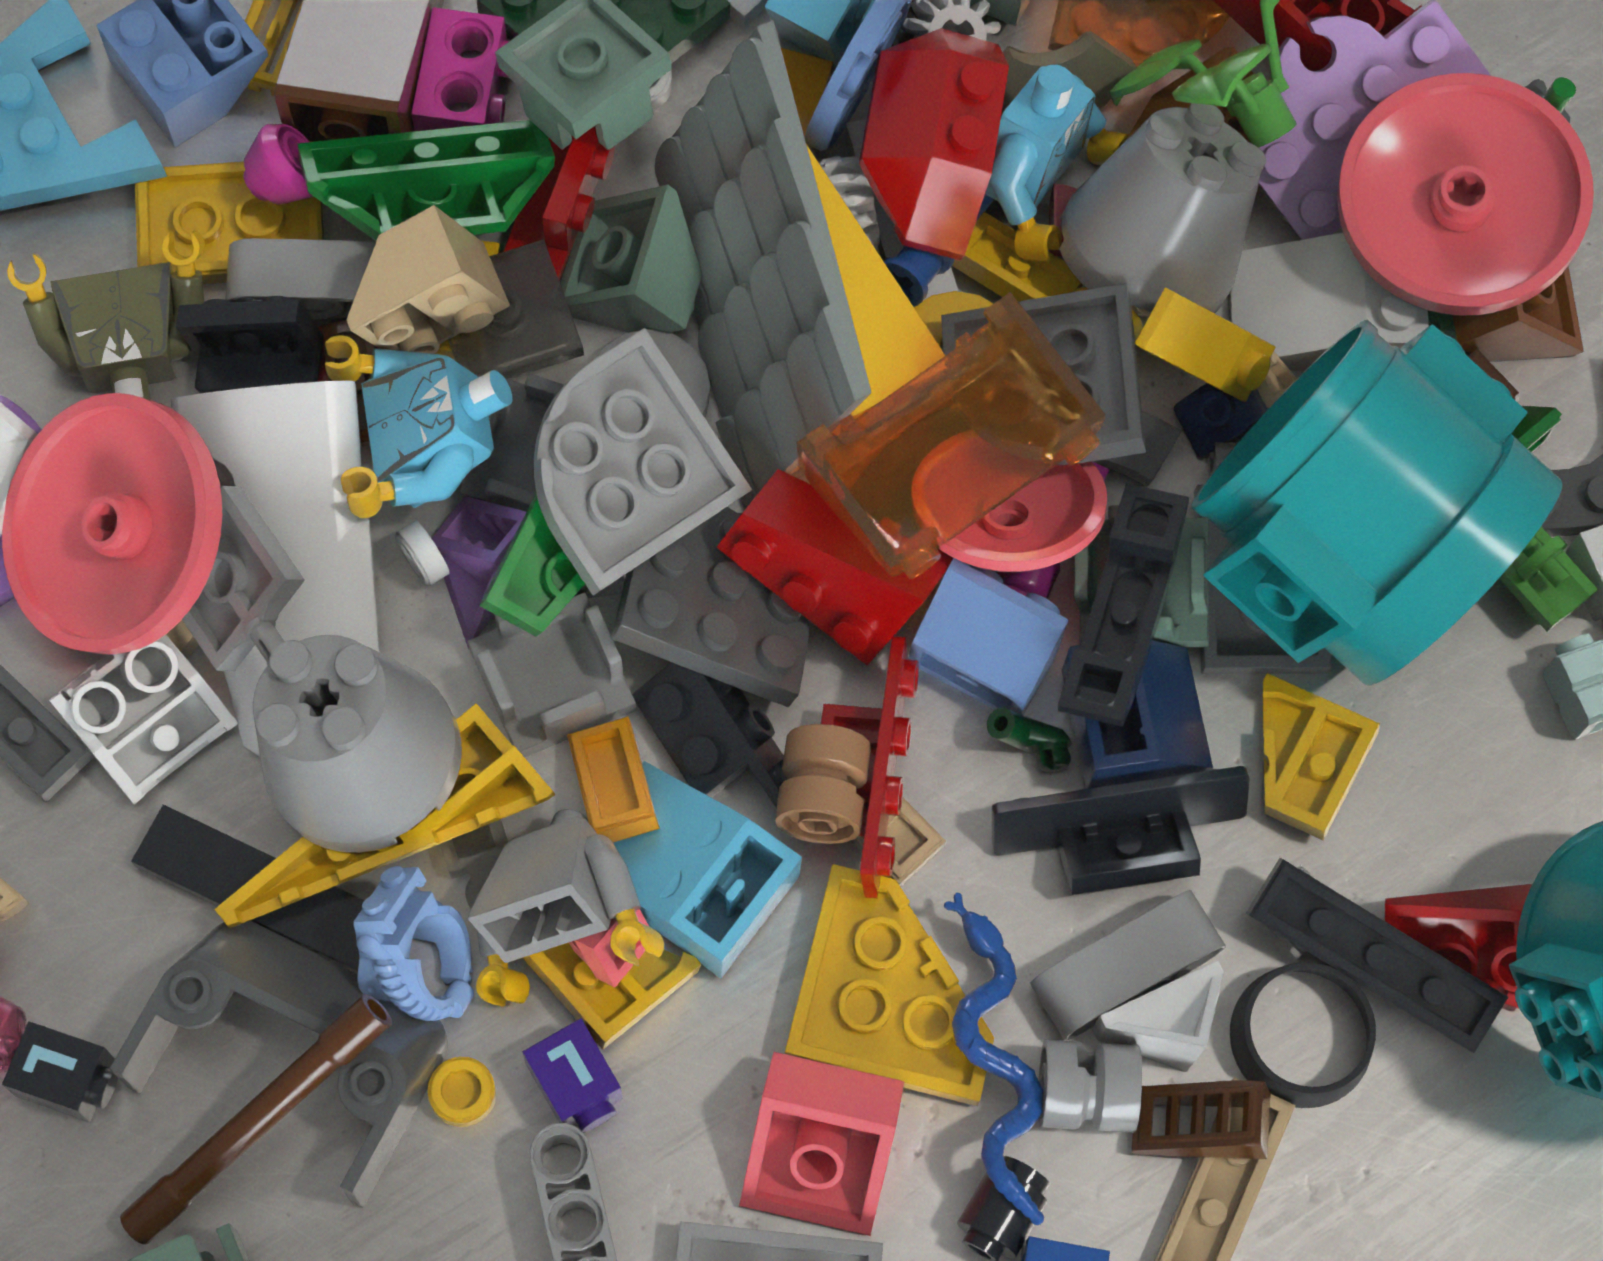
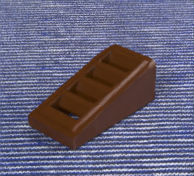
M1250 1080L1142 1086L1139 1122L1137 1130L1132 1136L1131 1151L1134 1155L1267 1159L1271 1098L1269 1089L1265 1081ZM1154 1105H1167L1165 1135L1152 1136ZM1180 1106H1192L1190 1134L1179 1135ZM1206 1106L1217 1107L1216 1133H1204ZM1232 1107L1243 1108L1242 1131L1230 1132Z

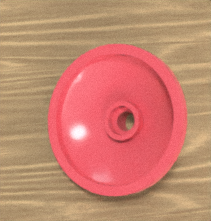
M975 434L952 441L933 453L920 468L913 487V512L919 528L930 542L944 553L959 561L991 571H1032L1071 558L1094 540L1101 530L1106 516V485L1102 475L1092 461L1068 465L1031 463L997 451L979 439Z

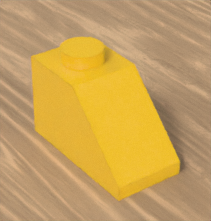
M1166 287L1135 342L1141 349L1244 402L1247 401L1251 391L1258 388L1265 380L1270 368V357L1276 348L1256 335Z

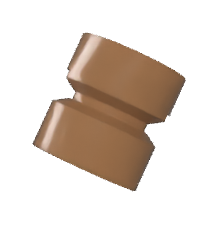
M811 724L792 729L786 736L782 770L783 775L788 780H785L779 787L775 816L776 826L789 836L812 843L835 844L856 839L861 833L864 798L856 794V790L862 788L867 782L871 752L870 742L863 735L851 729L835 725Z

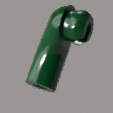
M1005 707L998 708L989 715L987 720L988 733L993 738L1022 751L1037 754L1036 763L1041 770L1056 772L1069 766L1072 758L1068 748L1072 745V742L1063 729L1026 717Z

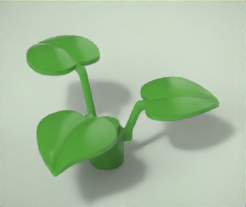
M1260 0L1266 44L1257 45L1236 53L1222 61L1219 65L1209 69L1192 54L1202 47L1199 39L1187 40L1166 47L1148 57L1136 69L1132 70L1109 91L1113 103L1118 106L1124 95L1147 87L1173 69H1191L1196 75L1172 92L1175 100L1227 107L1231 117L1236 116L1249 142L1257 147L1264 146L1285 135L1297 123L1281 95L1282 92L1289 88V85L1282 73L1273 16L1274 7L1280 0ZM1268 55L1271 73L1270 80L1267 81L1262 72L1242 80L1249 71Z

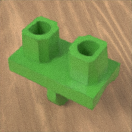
M1540 527L1531 541L1499 579L1524 606V611L1537 625H1541L1548 632L1597 592L1598 588L1563 551L1567 547L1565 541L1559 535L1551 538Z

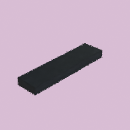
M163 804L131 862L136 868L218 907L276 858ZM334 886L250 920L358 974L360 957L356 946L354 920L362 910V904L365 900Z
M1282 858L1278 859L1246 911V914L1473 1053H1475L1508 999V996Z

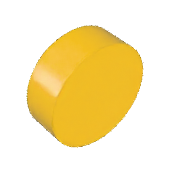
M454 1057L441 1063L432 1073L428 1083V1098L433 1111L442 1121L456 1127H468L481 1122L491 1112L496 1100V1086L490 1071L483 1063L470 1057Z

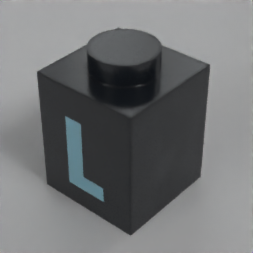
M28 1021L2 1085L15 1097L91 1122L96 1108L104 1109L108 1105L116 1088L118 1077L110 1070L115 1058L105 1047Z

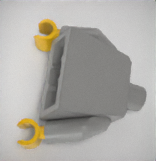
M572 809L560 810L555 813L550 826L510 840L502 849L484 886L476 894L474 905L467 919L477 929L480 957H487L488 966L480 972L477 978L476 990L478 995L490 1004L504 1007L506 1000L522 1004L529 996L530 985L527 976L520 971L508 968V962L608 930L611 919L616 918L618 922L611 935V949L615 955L624 961L639 966V961L635 954L636 943L639 939L648 953L656 957H660L663 953L664 940L661 934L640 923L635 911L641 908V904L628 867L613 841L607 836L598 835L589 824L588 818L581 812Z

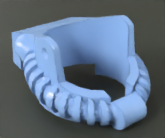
M391 867L381 874V881L372 895L363 902L362 910L354 920L356 946L360 957L358 966L359 989L363 994H369L377 1000L392 1002L402 1012L416 1019L438 1021L448 1017L460 1018L474 997V990L470 986L472 976L469 975V973L473 972L471 945L465 922L455 908L444 906L437 901L432 891H420L417 888L423 887L427 882L419 867ZM412 939L436 943L441 963L440 978L445 984H450L443 996H433L427 989L422 975L421 959H409Z

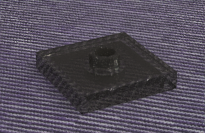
M544 239L489 256L510 307L493 315L492 322L486 327L470 333L461 332L454 337L448 338L447 341L454 360L478 377L496 370L504 378L512 379L584 356L582 342Z

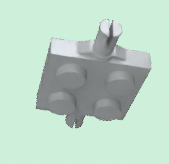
M222 485L220 487L222 495V528L216 559L199 598L182 620L216 671H236L255 645L266 660V664H269V657L272 651L279 644L285 642L275 628V621L305 579L242 488Z

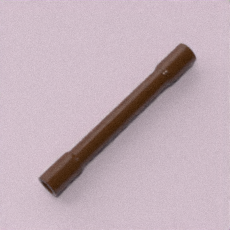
M363 994L321 1032L318 1040L172 1173L162 1176L121 1213L120 1221L128 1235L143 1245H147L185 1212L191 1206L194 1198L333 1072L339 1067L350 1063L392 1025V1019L384 1006L369 994Z

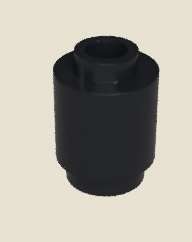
M1004 1156L1007 1168L1016 1174L1018 1181L1023 1184L1025 1191L1029 1193L1032 1201L1038 1206V1210L1042 1212L1048 1202L1043 1195L1050 1182L1027 1164L1015 1158ZM987 1172L957 1221V1225L966 1233L962 1243L968 1249L988 1261H998L1001 1255L1015 1259L1034 1227V1224L1022 1214L1021 1210H1018L1012 1202L1008 1201L1004 1194L998 1192Z

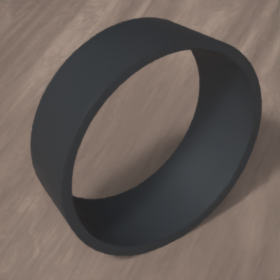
M1313 962L1285 965L1258 977L1239 997L1230 1022L1232 1053L1239 1070L1246 1080L1265 1081L1270 1094L1296 1105L1295 1108L1325 1106L1338 1101L1351 1092L1361 1081L1369 1066L1376 1041L1374 1013L1360 987L1339 970ZM1291 972L1319 975L1337 984L1355 1002L1365 1024L1367 1043L1366 1052L1361 1062L1348 1076L1326 1086H1301L1279 1077L1262 1061L1252 1040L1250 1027L1251 1013L1259 993L1277 976Z

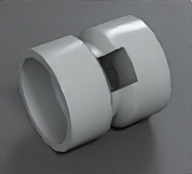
M1044 1040L1039 1067V1082L1044 1090L1043 1112L1039 1117L1040 1127L1078 1129L1084 1120H1092L1098 1131L1134 1133L1139 1122L1142 1093L1140 1047L1133 1044L1101 1043L1095 1052H1087L1081 1041Z

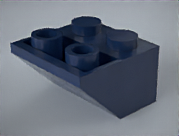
M1153 641L1137 692L1123 727L1071 715L1085 788L1111 786L1213 769L1187 647ZM1080 645L1070 646L1061 670L1064 683L1075 648L1079 649Z

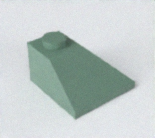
M669 185L595 200L592 218L586 232L578 231L552 309L563 316L625 332L639 331L644 328L666 333L686 329L688 320L694 311L695 297L702 272L677 191Z

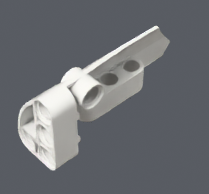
M321 381L271 385L172 398L171 408L186 418L204 440L216 466L218 478L223 482V485L242 488L305 579L275 621V628L283 640L300 641L319 635H338L353 639L380 652L369 518H359L349 510L347 494L343 492L341 476L346 470L361 466V442L355 381ZM255 645L236 671H224L243 746L260 757L253 716V697L258 680L267 667V662Z

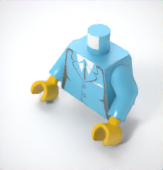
M1060 65L1040 67L1003 112L1000 120L992 174L985 192L986 195L1000 203L1009 224L1018 226L1014 241L1015 252L1025 260L1049 261L1050 255L1048 250H1059L1061 247L1062 237L1059 228L1056 225L1036 224L1034 215L1037 213L1036 207L1051 190L1053 184L1058 181L1084 148L1086 139L1090 138L1087 145L1088 160L1092 164L1101 166L1125 142L1129 135L1108 131L1104 128L1106 118L1094 103L1096 96L1093 91L1086 87L1080 78Z
M333 336L326 341L325 346L329 356L337 359L349 358L342 363H325L327 375L332 381H357L362 373L371 374V379L361 383L374 471L361 466L353 467L346 470L341 476L343 492L347 494L349 510L359 518L374 516L380 510L383 501H390L393 507L410 505L416 508L426 502L445 500L453 494L473 468L490 457L494 445L489 415L509 406L513 401L511 389L506 379L498 371L492 370L478 377L446 355L375 348L372 355L359 354L357 344L348 336Z

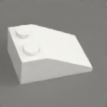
M1343 232L1243 250L1234 285L1228 294L1229 321L1276 347L1274 352L1290 371H1305L1339 338L1354 326L1367 319L1378 329V334L1392 347L1397 346L1399 349L1429 327L1428 310L1396 297L1378 284L1360 265L1352 253Z

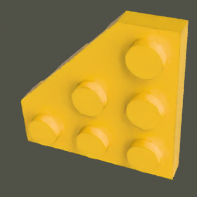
M832 864L784 1054L904 1081L903 1088L978 1106L987 1071L972 1064L956 1045L952 1021L959 1001L966 996L958 984L957 976L932 936H928L909 906V899L896 879L881 876L878 899L865 898L860 870ZM980 1017L978 1021L979 1032L985 1041L993 1045L995 1037L983 1018Z

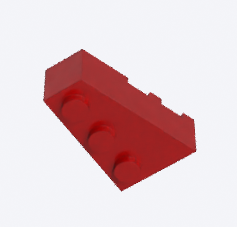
M777 469L716 548L732 559L741 569L751 574L783 599L792 609L802 614L825 632L839 646L868 666L926 600L948 569L953 557L944 553L939 548L934 553L902 538L904 528L888 520H885L879 527L847 512L849 502Z

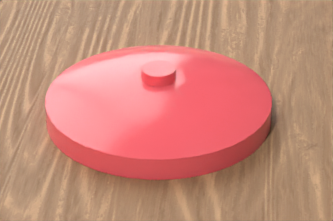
M1452 73L1422 79L1401 88L1380 102L1364 118L1349 142L1343 158L1337 190L1338 213L1345 239L1364 270L1378 284L1396 297L1417 307L1450 315H1482L1506 310L1526 302L1549 287L1565 271L1581 245L1589 225L1594 196L1593 177L1585 148L1565 117L1544 98L1517 83L1499 77L1474 73Z
M106 393L81 400L67 407L43 427L33 439L17 466L6 498L2 527V550L8 582L19 607L37 630L50 640L70 649L115 655L138 650L154 643L166 635L184 618L199 598L207 583L216 559L221 537L222 495L220 482L213 458L204 440L186 418L174 409L153 400L122 393Z

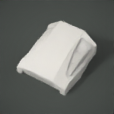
M167 635L138 650L122 654L104 655L48 700L133 804H136L145 797L144 795L205 746L238 724L206 681Z

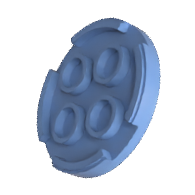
M875 0L849 43L818 102L804 136L806 144L823 151V149L827 150L829 146H833L846 128V123H849L869 89L868 85L874 77L878 55L882 50L892 46L909 11L912 0Z

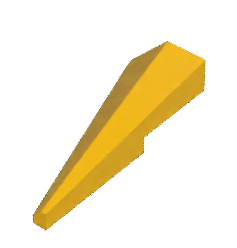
M475 703L456 719L461 736V764L453 790L440 811L434 808L416 826L396 837L397 844L375 851H334L323 848L301 837L214 910L229 928L235 927L548 801L555 796V793L519 750L507 740L478 704Z

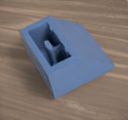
M136 0L96 25L109 61L175 148L226 117L268 57L267 49L229 0Z
M953 558L912 641L909 659L918 660L919 669L994 710L1005 707L1024 715L1055 661L1069 620L1059 615L1060 610L1048 599L1034 593H1027L1024 596L1004 585L1003 579L995 571L967 565Z

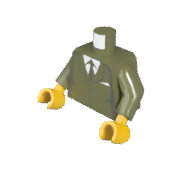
M194 230L191 233L193 252L189 257L181 256L176 252L173 245L174 233L171 231L166 234L162 242L163 255L169 262L51 281L52 292H45L42 284L47 274L46 263L42 257L36 253L32 254L40 271L39 277L33 282L21 281L15 273V266L11 260L7 269L8 278L13 286L26 293L27 298L23 301V306L38 345L66 375L82 377L89 392L111 391V393L130 394L151 400L149 384L171 381L176 378L178 360L188 356L192 349L177 330L176 322L179 305L204 303L202 272L195 270V261L201 257L205 247L204 239L199 232ZM170 263L176 265L177 271L173 272Z

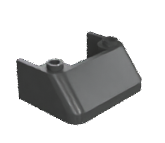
M247 921L232 928H229L223 922L216 926L164 973L112 1063L110 1070L130 1090L141 1094L178 1027L199 1029L213 1023L225 1009L234 991L321 1034L324 1029L363 995L358 986V974L252 921ZM383 1000L378 1001L389 1013L392 1025L350 1063L342 1067L337 1084L338 1094L345 1108L352 1115L373 1125L340 1185L349 1200L361 1208L365 1207L428 1089L432 1073L444 1060L448 1047L447 1035L440 1020L423 1021L413 1018L402 1012L392 1002Z

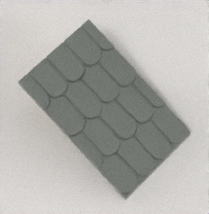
M774 20L757 26L748 39L742 41L736 47L731 61L724 70L711 79L704 96L696 106L691 107L685 113L681 125L672 137L666 139L661 144L655 158V173L659 186L669 185L677 191L702 272L694 307V313L700 328L698 348L701 358L706 363L710 385L722 417L715 422L722 444L752 488L750 492L741 497L744 510L777 469L792 474L896 421L952 367L807 146Z

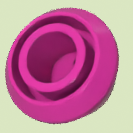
M266 124L258 132L244 158L245 183L253 195L262 201L283 205L314 197L307 191L297 143H306L309 140L292 126L286 124Z

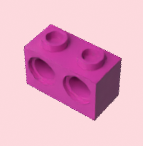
M432 7L411 113L414 131L504 122L506 95L499 94L502 77H509L499 68L495 51L509 42L506 37L504 17ZM470 50L482 52L480 56L475 58H463L460 56L462 53ZM458 103L473 105L472 108L464 112L449 110L451 106Z

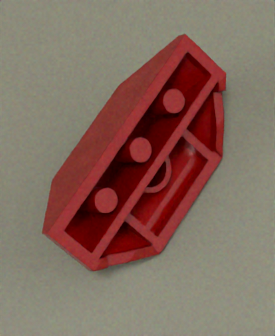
M940 28L882 50L878 55L859 165L880 205L895 224L893 229L904 246L959 261L965 256L992 174L1009 65L999 44Z

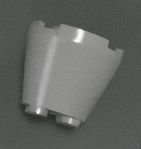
M1191 103L1189 108L1171 107L1156 111L1071 196L1060 217L1062 219L1061 227L1064 241L1059 249L1063 259L1073 274L1088 289L1127 283L1131 305L1152 312L1166 287L1203 308L1216 313L1235 282L1261 171L1266 164V157L1262 150L1249 143L1240 133L1224 122V115L1214 105Z
M319 635L300 641L289 640L279 644L272 651L269 657V664L258 680L253 697V716L266 790L272 803L282 817L302 837L316 845L334 851H375L397 844L396 837L416 826L434 808L440 811L452 792L458 777L462 755L461 736L456 718L452 714L447 702L439 690L426 677L353 639L338 635Z

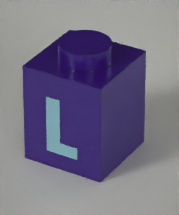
M582 1018L522 1051L527 1068L559 1123H567L573 1126L578 1125L579 1129L584 1133L605 1123L617 1113L613 1105L623 1100L621 1086Z

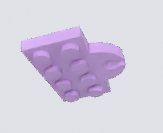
M1436 0L1428 1L1384 37L1370 24L1344 15L1317 17L1307 21L1311 33L1324 36L1332 47V56L1329 63L1317 71H1310L1304 67L1300 59V45L1291 37H1287L1280 46L1279 54L1282 73L1289 85V88L1282 92L1281 95L1297 125L1280 138L1258 147L1266 157V164L1261 171L1258 185L1300 240L1331 235L1341 228L1337 190L1343 158L1356 129L1380 102L1407 85L1433 76L1452 73H1474L1491 76Z

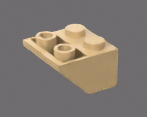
M433 205L378 236L346 320L353 333L379 349L434 354L438 351L439 344L461 332L470 333L486 327L492 322L493 315L510 307V304L484 242Z

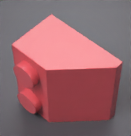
M773 1052L759 1108L739 1206L871 1236L896 1130L904 1081Z

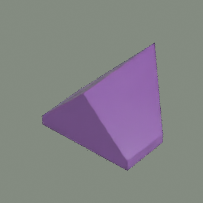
M464 497L431 539L448 566L450 574L445 576L444 580L469 649L467 641L478 637L494 617L493 613L480 607L479 604L526 511Z

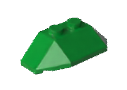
M530 120L297 143L298 156L308 193L376 241L380 234L433 205L473 235L504 232L553 169L555 156L548 136Z

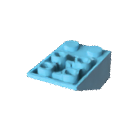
M644 761L642 764L660 829L614 842V845L628 867L641 904L640 910L648 925L685 953L695 956L704 967L721 979L800 877L802 857L749 818Z

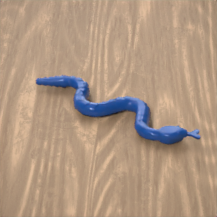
M957 892L953 896L954 902H945L944 908L957 912L962 917L963 929L970 948L978 956L986 959L989 958L994 968V977L972 990L959 1001L952 1021L956 1045L972 1064L1009 1082L1014 1087L1018 1096L1017 1105L1011 1111L998 1118L984 1134L981 1158L987 1175L994 1183L998 1192L1004 1194L1005 1198L1012 1202L1018 1210H1021L1022 1214L1029 1218L1034 1225H1040L1044 1221V1215L1038 1210V1206L1032 1201L1029 1193L1025 1191L1023 1184L1018 1181L1016 1174L1007 1168L1003 1153L1007 1144L1029 1132L1043 1112L1044 1090L1034 1069L1024 1063L1018 1056L985 1041L978 1027L980 1017L1009 997L1017 979L1016 969L1011 954L1003 946L1004 941L998 928L988 920L987 916H981L971 911L968 912L963 907L962 895Z

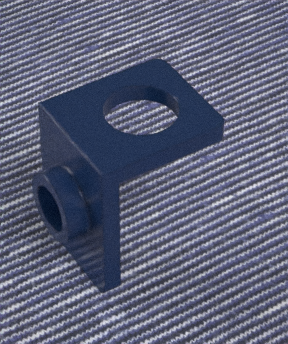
M1205 383L1174 405V412L1196 454L1200 457H1208L1209 453L1213 452L1214 442H1230L1250 429L1268 409L1257 388L1251 391L1247 401L1244 402L1208 383Z

